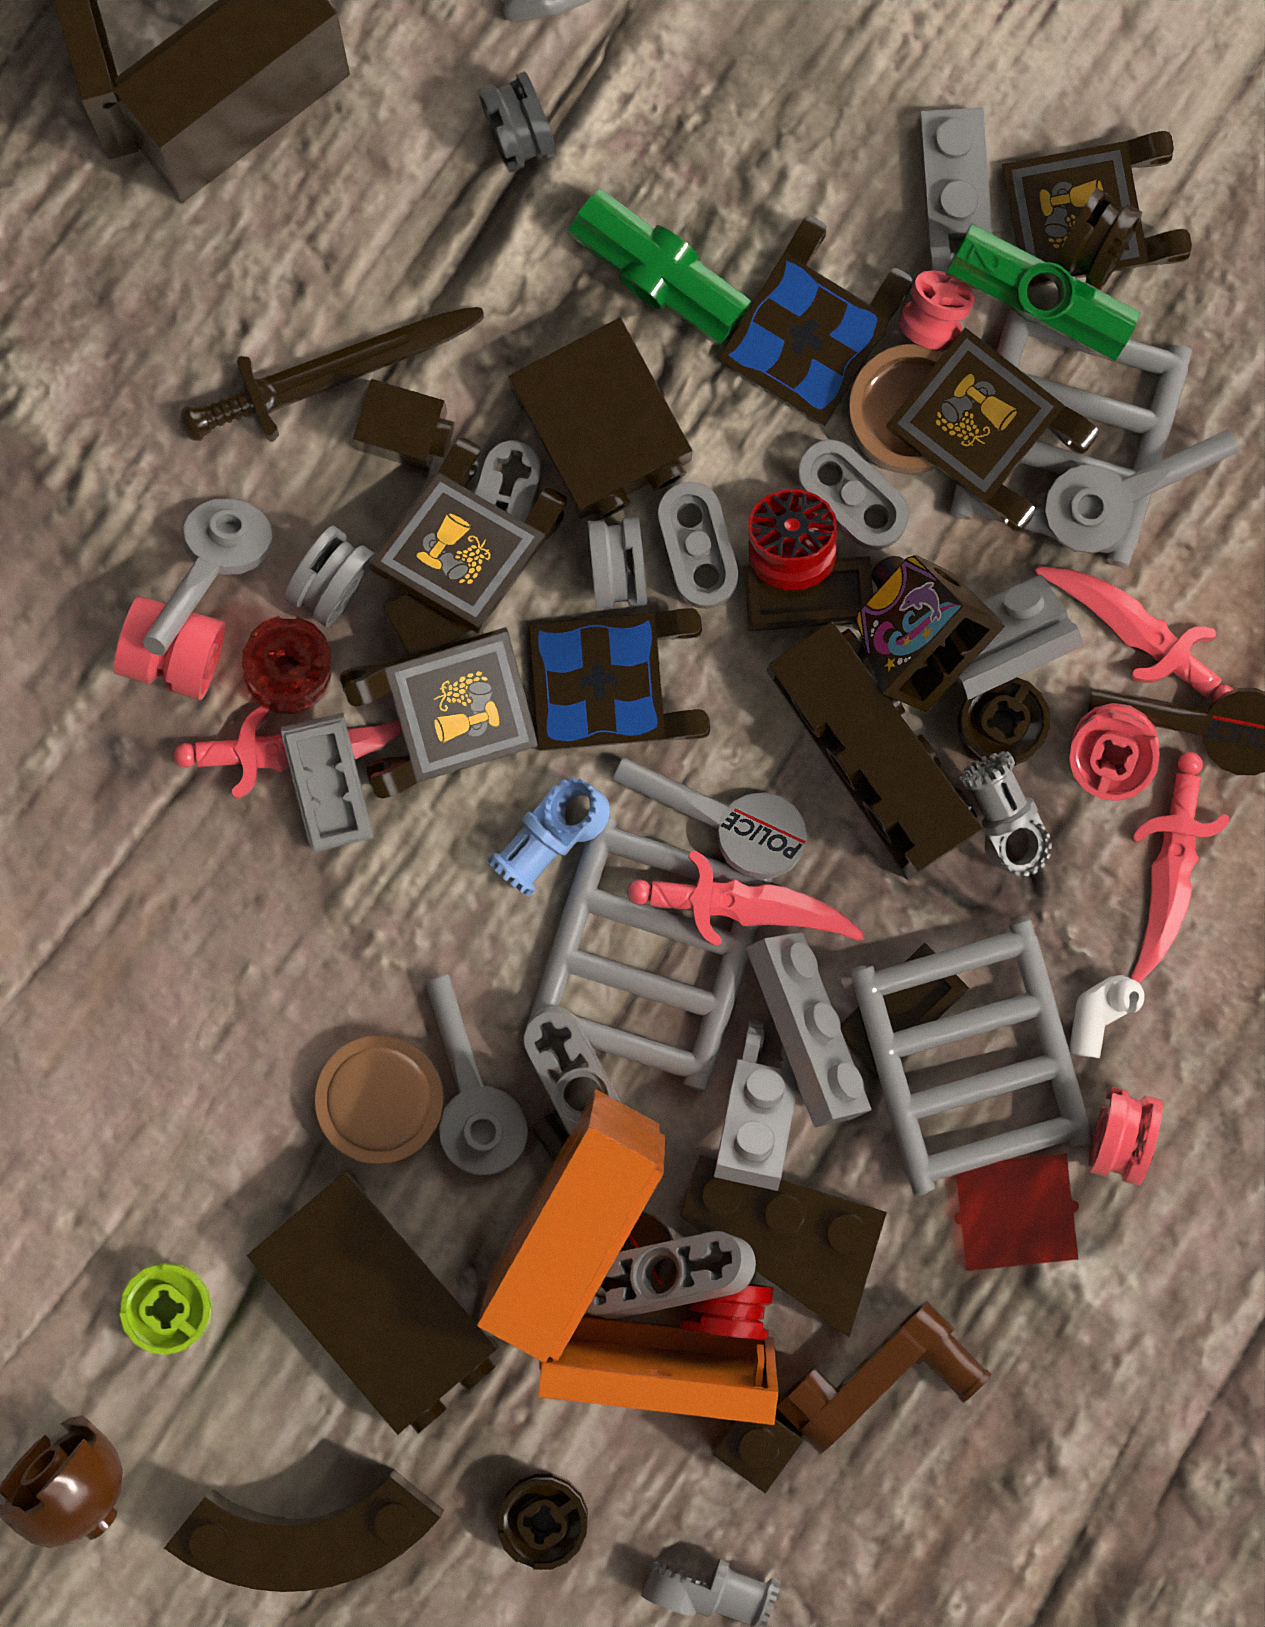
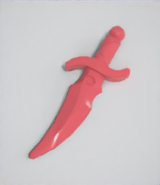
M1044 566L1034 569L1037 576L1042 574L1045 580L1057 585L1091 609L1113 629L1126 646L1144 650L1155 658L1158 662L1155 666L1137 668L1132 672L1130 677L1133 681L1155 683L1174 672L1205 699L1211 695L1212 703L1222 694L1233 690L1229 685H1219L1222 679L1190 654V649L1194 643L1200 641L1209 642L1216 637L1217 632L1214 629L1205 626L1194 627L1186 631L1178 639L1168 629L1165 620H1159L1150 616L1138 600L1100 578L1072 569Z
M260 706L246 717L241 726L238 740L196 742V748L189 743H183L178 745L173 752L175 763L184 768L193 766L196 761L197 767L242 765L243 777L232 789V795L235 799L246 796L254 788L257 782L258 768H272L281 773L290 767L281 733L267 737L257 736L260 724L269 716L267 706ZM399 720L380 725L348 729L355 759L384 747L401 734L402 730Z
M1186 752L1178 760V768L1181 773H1176L1174 796L1171 801L1169 816H1160L1148 820L1133 835L1134 842H1140L1152 833H1164L1161 852L1151 865V896L1148 923L1140 955L1130 978L1138 983L1163 960L1177 937L1188 910L1192 894L1191 871L1199 861L1195 851L1196 837L1203 838L1216 835L1229 822V816L1226 814L1221 815L1212 823L1202 824L1194 820L1201 777L1196 775L1203 768L1202 758L1194 752Z
M690 851L688 854V858L696 865L699 878L696 885L652 881L650 886L647 881L635 880L631 882L627 889V896L634 904L643 905L650 900L649 906L692 911L698 932L706 941L714 946L720 945L722 940L711 926L710 915L730 917L738 921L742 926H799L837 933L857 941L864 939L863 931L839 910L813 896L770 884L747 886L736 878L727 883L713 882V870L709 861L697 851Z

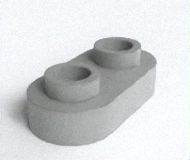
M824 440L814 444L804 453L798 469V482L801 490L814 493L829 503L836 515V525L855 543L867 549L879 550L893 545L900 539L909 519L908 506L904 497L854 449L841 441ZM826 465L834 466L839 470L841 480L833 486L824 485L818 479V470ZM871 508H878L885 513L887 524L880 529L870 528L864 521V513Z
M696 482L677 484L664 494L658 508L659 528L675 586L682 599L691 606L700 609L716 608L730 599L738 581V567L721 505L714 492L703 484ZM685 507H693L700 512L701 522L692 528L684 527L677 519L679 511ZM702 567L712 568L718 575V582L711 588L699 587L694 581V574L698 569Z

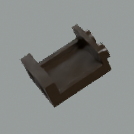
M621 317L508 375L510 389L521 410H525L570 494L580 519L594 513L598 521L621 511L631 503L627 496L630 493L650 484L653 491H657L671 485L686 475L687 472L683 466L692 460L693 450Z

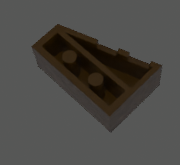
M698 1154L680 1217L702 1233L720 1231L746 1241L755 1255V1271L850 1338L887 1212L784 1180L780 1181L778 1191L715 1178L714 1172L717 1160Z

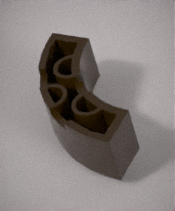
M395 1469L380 1485L358 1501L339 1510L332 1511L329 1514L311 1518L286 1519L285 1517L258 1513L230 1501L213 1489L203 1498L164 1549L196 1570L229 1584L275 1592L311 1591L337 1586L382 1568L405 1553L424 1537L441 1518L444 1509Z

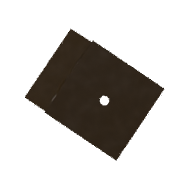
M54 0L81 101L109 160L139 152L140 149L182 203L350 75L338 13L328 0H217L119 76L98 1Z

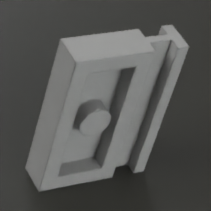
M1042 574L983 601L1002 620L1005 627L956 679V682L960 683L965 696L969 700L1084 646L1078 626L1075 622H1071L1067 610Z

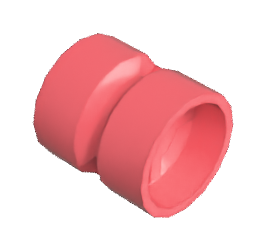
M138 595L129 609L119 637L114 660V673L148 685L160 677L165 679L168 691L201 701L210 686L224 641L225 622L192 612L165 654L155 655L144 647L142 641L166 604Z

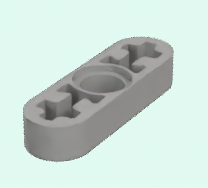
M557 1006L546 1007L537 1011L530 1018L526 1026L524 1035L525 1049L570 1135L582 1111L571 1108L564 1098V1089L572 1079L577 1077L591 1078L599 1085L601 1092L619 1102L621 1101L578 1018L569 1010ZM551 1021L556 1029L567 1027L570 1030L571 1034L564 1040V1047L571 1062L580 1053L587 1060L586 1063H577L567 1067L557 1078H554L549 1070L560 1068L561 1064L554 1048L551 1045L540 1048L536 1042L543 1035L542 1024Z
M720 1231L621 1251L600 1287L606 1285L607 1277L623 1282L631 1281L633 1289L627 1287L611 1289L607 1292L606 1299L598 1297L596 1293L586 1312L605 1319L614 1320L736 1294L742 1291L753 1278L756 1267L754 1252L743 1239ZM722 1251L732 1255V1264H727L723 1267L722 1275L709 1270L697 1271L694 1263L697 1262L705 1265L721 1260ZM671 1258L677 1269L675 1283L668 1291L658 1294L651 1284L652 1270L662 1259Z

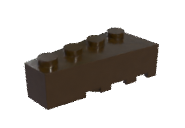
M831 621L768 663L766 672L909 880L972 838L983 827L976 819L977 814L962 791L957 786L953 788L940 770L941 762L929 742L922 734L916 736L901 716L905 713L902 703L882 693L878 683L864 665V663L869 661V657L858 638L849 628L841 633L833 621Z

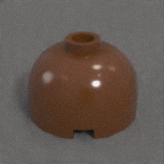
M83 1415L69 1418L60 1423L68 1433L58 1439L52 1446L50 1439L46 1435L34 1443L17 1461L0 1486V1494L7 1499L4 1505H0V1518L17 1534L32 1544L53 1548L74 1544L85 1536L93 1540L102 1535L117 1516V1510L114 1508V1505L121 1493L123 1475L118 1452L107 1437Z

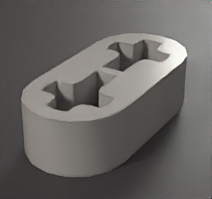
M508 440L499 443L490 450L485 459L475 494L495 506L507 507V513L525 522L533 508L541 481V464L538 455L529 445L521 441ZM512 455L522 457L523 469L531 472L528 479L517 478L511 497L501 495L504 485L503 474L495 470L498 463L508 464Z

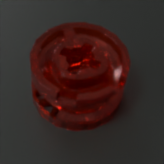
M277 616L263 621L250 633L249 640L243 649V678L249 694L261 707L277 714H297L311 709L324 697L331 682V650L325 635L313 623L300 617L296 619H283ZM260 698L271 702L270 705L263 702Z

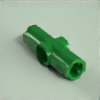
M601 188L593 196H590L568 229V235L576 243L581 244L592 255L617 271L620 281L637 297L658 310H663L665 307L717 347L729 337L751 305V300L744 296L742 292L732 287L722 277L717 276L701 264L700 256L683 239L663 226L657 225L653 228Z
M974 224L969 226L945 272L946 275L1015 310L1026 321L1036 324L1040 323L1112 362L1117 360L1126 346L1141 314L1138 310L1071 276L1061 265L1044 262ZM1034 276L1048 277L1058 288L1059 297L1056 305L1051 310L1043 311L1030 303L1027 296V288Z

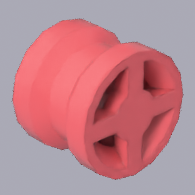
M937 270L924 271L917 276L912 287L911 295L913 301L907 303L899 318L900 329L906 337L920 346L934 350H945L951 346L961 333L962 325L960 320L969 315L975 301L974 293L969 286L946 275L945 272Z

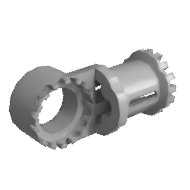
M1000 751L997 755L996 753L991 754L989 757L990 761H988L986 756L981 757L983 764L980 765L978 761L972 762V766L964 768L959 781L964 789L972 791L984 815L982 827L986 833L984 849L987 859L994 867L1018 876H1029L1030 873L1035 874L1038 872L1037 869L1039 867L1043 868L1046 865L1044 860L1045 858L1049 859L1051 854H1048V849H1051L1052 843L1048 842L1050 835L1039 817L1036 803L1032 798L1024 796L1012 771L1015 761L1008 751L1006 753ZM1023 828L1028 834L1029 848L1021 860L1012 863L1006 856L1005 844L1008 836L1013 831Z
M722 1559L718 1560L709 1583L699 1576L695 1578V1574H684L685 1570L680 1569L679 1573L675 1574L674 1570L676 1567L670 1565L669 1569H666L667 1564H660L657 1561L653 1562L641 1594L644 1599L687 1616L694 1617L698 1613L710 1617L712 1614L717 1613L751 1627H767L770 1615L765 1612L773 1611L774 1607L768 1605V1603L775 1604L781 1581L771 1578L766 1583L731 1570L729 1562Z

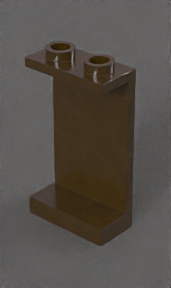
M347 1170L246 1256L394 1432L398 1435L410 1425L419 1434L447 1409L441 1402V1397L458 1383L466 1391H469L496 1367L489 1356L498 1349L499 1345L491 1336L488 1338L477 1326L468 1313L364 1192L366 1188L350 1170Z

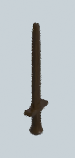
M472 307L438 314L262 379H254L250 358L239 356L237 364L247 388L244 390L245 392H238L235 396L230 395L227 399L222 398L216 403L214 401L208 406L186 405L181 410L179 416L181 429L189 439L201 441L216 426H223L226 422L231 423L234 419L239 420L242 416H249L253 412V414L257 413L267 440L274 442L279 436L277 425L269 416L273 411L452 340L480 323L484 319L483 309Z

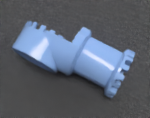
M569 777V781L564 779L560 781L561 784L559 786L554 785L532 813L528 811L522 818L523 828L500 854L493 852L487 859L489 865L498 874L506 873L502 877L507 881L509 878H512L513 880L510 884L526 896L530 897L536 890L534 881L557 854L565 856L576 842H586L594 839L604 830L608 823L610 815L609 801L602 792L580 778L577 780ZM587 795L590 801V808L586 818L579 824L567 825L565 820L567 806L575 797Z

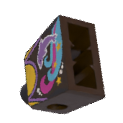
M918 555L909 556L905 560L900 556H890L881 560L874 567L872 580L878 590L858 611L856 623L882 693L926 713L1002 631L1005 625L990 608L949 570Z

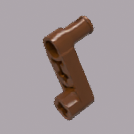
M926 1300L912 1311L837 1387L816 1367H813L777 1402L776 1411L819 1454H822L914 1363L918 1365L924 1361L958 1395L962 1402H965L974 1395L989 1379L991 1373L984 1369L951 1335L954 1327Z

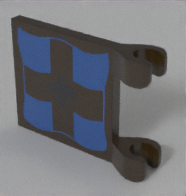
M808 215L799 225L785 252L718 361L826 426L884 330L911 290L913 279L904 271L893 268L888 273L871 304H868L807 266L825 239L827 228L822 221Z
M684 608L651 614L529 625L539 751L663 740L701 739L709 736L710 720L704 710L694 709L664 714L658 640L692 639L701 636L702 622L696 609Z

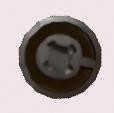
M1096 188L1073 225L1060 251L1056 264L1061 265L1069 273L1076 270L1086 275L1087 284L1102 290L1128 246L1143 212L1128 204L1123 208L1118 207L1112 203L1111 195Z
M1016 677L969 700L966 697L957 716L958 736L965 751L979 763L983 764L981 759L983 756H986L988 761H990L989 757L991 754L996 753L997 755L1000 751L1005 753L1008 751L1015 761L1014 766L1027 761L1044 744L1050 729V710L1043 694L1029 681Z
M535 1473L519 1480L506 1493L498 1513L497 1534L504 1550L516 1563L525 1564L532 1567L533 1570H552L568 1563L580 1551L587 1535L588 1508L582 1493L569 1480L553 1473Z

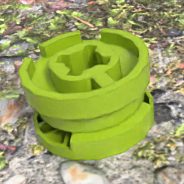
M162 1263L145 1268L129 1281L121 1295L119 1315L123 1330L135 1345L149 1353L170 1355L184 1351L202 1337L210 1323L212 1301L208 1287L197 1273L183 1265Z

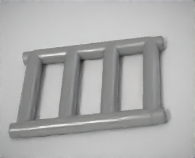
M1010 309V313L1006 318L997 352L1017 368L1027 336L1105 358L1040 323L1036 324L1026 321L1013 309ZM1129 339L1115 362L1160 375L1150 410L1024 373L1065 406L1083 417L1140 433L1143 436L1133 469L1038 441L1020 463L1060 475L1070 468L1086 464L1105 466L1124 479L1162 461L1187 376L1192 349L1183 345H1170V349L1167 351ZM956 485L954 500L950 510L952 517L971 520L973 514L1000 521L985 505L961 486ZM1152 493L1133 502L1132 524L1123 539L1108 550L1101 551L1109 554L1107 561L1117 567L1128 568ZM1033 505L1035 514L1024 529L1055 538L1048 529L1044 513L1045 508Z
M609 817L604 830L594 839L585 842L530 1012V1018L543 1008L559 1007L569 974L701 1015L703 1019L692 1053L591 1020L576 1017L594 1049L685 1077L683 1084L688 1085L694 1091L705 1092L749 959L746 948L754 943L759 925L742 926L738 921L734 920L731 931L712 926L713 930L722 940L720 945L714 946L701 936L693 919L646 904L637 905L628 898L597 889L608 853L696 881L699 878L696 865L688 858L689 851L615 828L617 821ZM705 857L713 870V882L727 883L736 878L747 886L771 885L773 878L757 879L745 876L727 863ZM589 913L722 955L712 991L709 992L578 950ZM551 1021L542 1024L543 1035L540 1039L547 1040L549 1034L565 1039L571 1032L567 1027L556 1029Z
M1021 918L1015 923L1010 924V932L874 971L873 965H861L851 969L855 994L905 1172L909 1178L912 1192L916 1196L926 1194L930 1190L935 1189L934 1181L1067 1141H1069L1071 1147L1087 1146L1093 1142L1088 1116L1039 941L1035 935L1030 918ZM1013 957L1017 958L1026 994L893 1033L883 998L884 995ZM1032 1018L1034 1019L1044 1055L910 1094L900 1057ZM1051 1080L1060 1117L937 1154L927 1155L918 1119Z

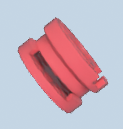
M1110 703L1095 707L1080 719L1072 734L1069 761L1074 778L1085 791L1099 799L1120 801L1135 797L1149 786L1157 773L1160 743L1156 728L1144 713L1130 705Z
M1111 1086L1106 1093V1099L1111 1100L1110 1107L1101 1106L1089 1153L1088 1172L1104 1177L1109 1172L1121 1174L1123 1182L1141 1186L1154 1154L1162 1119L1163 1102L1161 1099L1144 1096L1141 1100L1129 1098L1127 1090Z

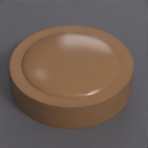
M904 344L891 347L869 360L855 379L847 409L851 434L861 451L882 468L901 474H920L937 469L888 430L886 425L942 357L944 352L928 349L918 344Z
M367 1036L356 1039L340 1048L323 1067L315 1089L316 1116L327 1139L348 1157L370 1164L393 1163L417 1153L435 1134L444 1110L443 1084L432 1061L416 1046L391 1036Z

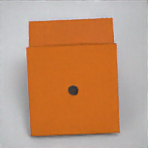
M595 1088L489 1277L477 1326L540 1360L539 1369L541 1375L538 1397L775 1425L778 1381L773 1337H768V1340L736 1338L679 1329V1326L620 1319L613 1320L584 1315L664 1174L665 1135L660 1133L659 1123Z

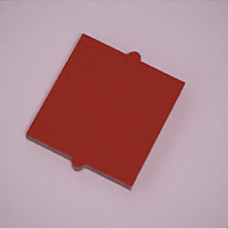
M1067 1154L1003 1160L955 1175L959 1212L954 1215V1221L961 1225L966 1271L1079 1259L1073 1214L1078 1211L1079 1204L1077 1201L1072 1200Z

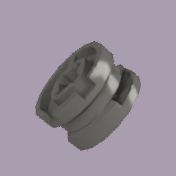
M525 71L516 74V80L498 89L493 84L478 89L479 99L491 134L509 173L524 168L525 160L537 156L536 152L541 156L545 155L547 158L557 155L544 111L532 82Z

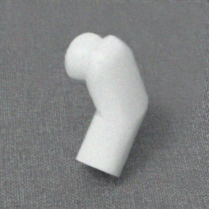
M1124 975L1108 977L1083 992L1076 1003L1069 1046L1070 1054L1100 1058L1105 1026L1127 1013L1134 1014L1140 1010L1145 1000L1143 987L1137 981Z

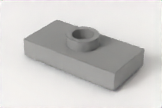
M344 713L281 727V734L311 853L374 838Z

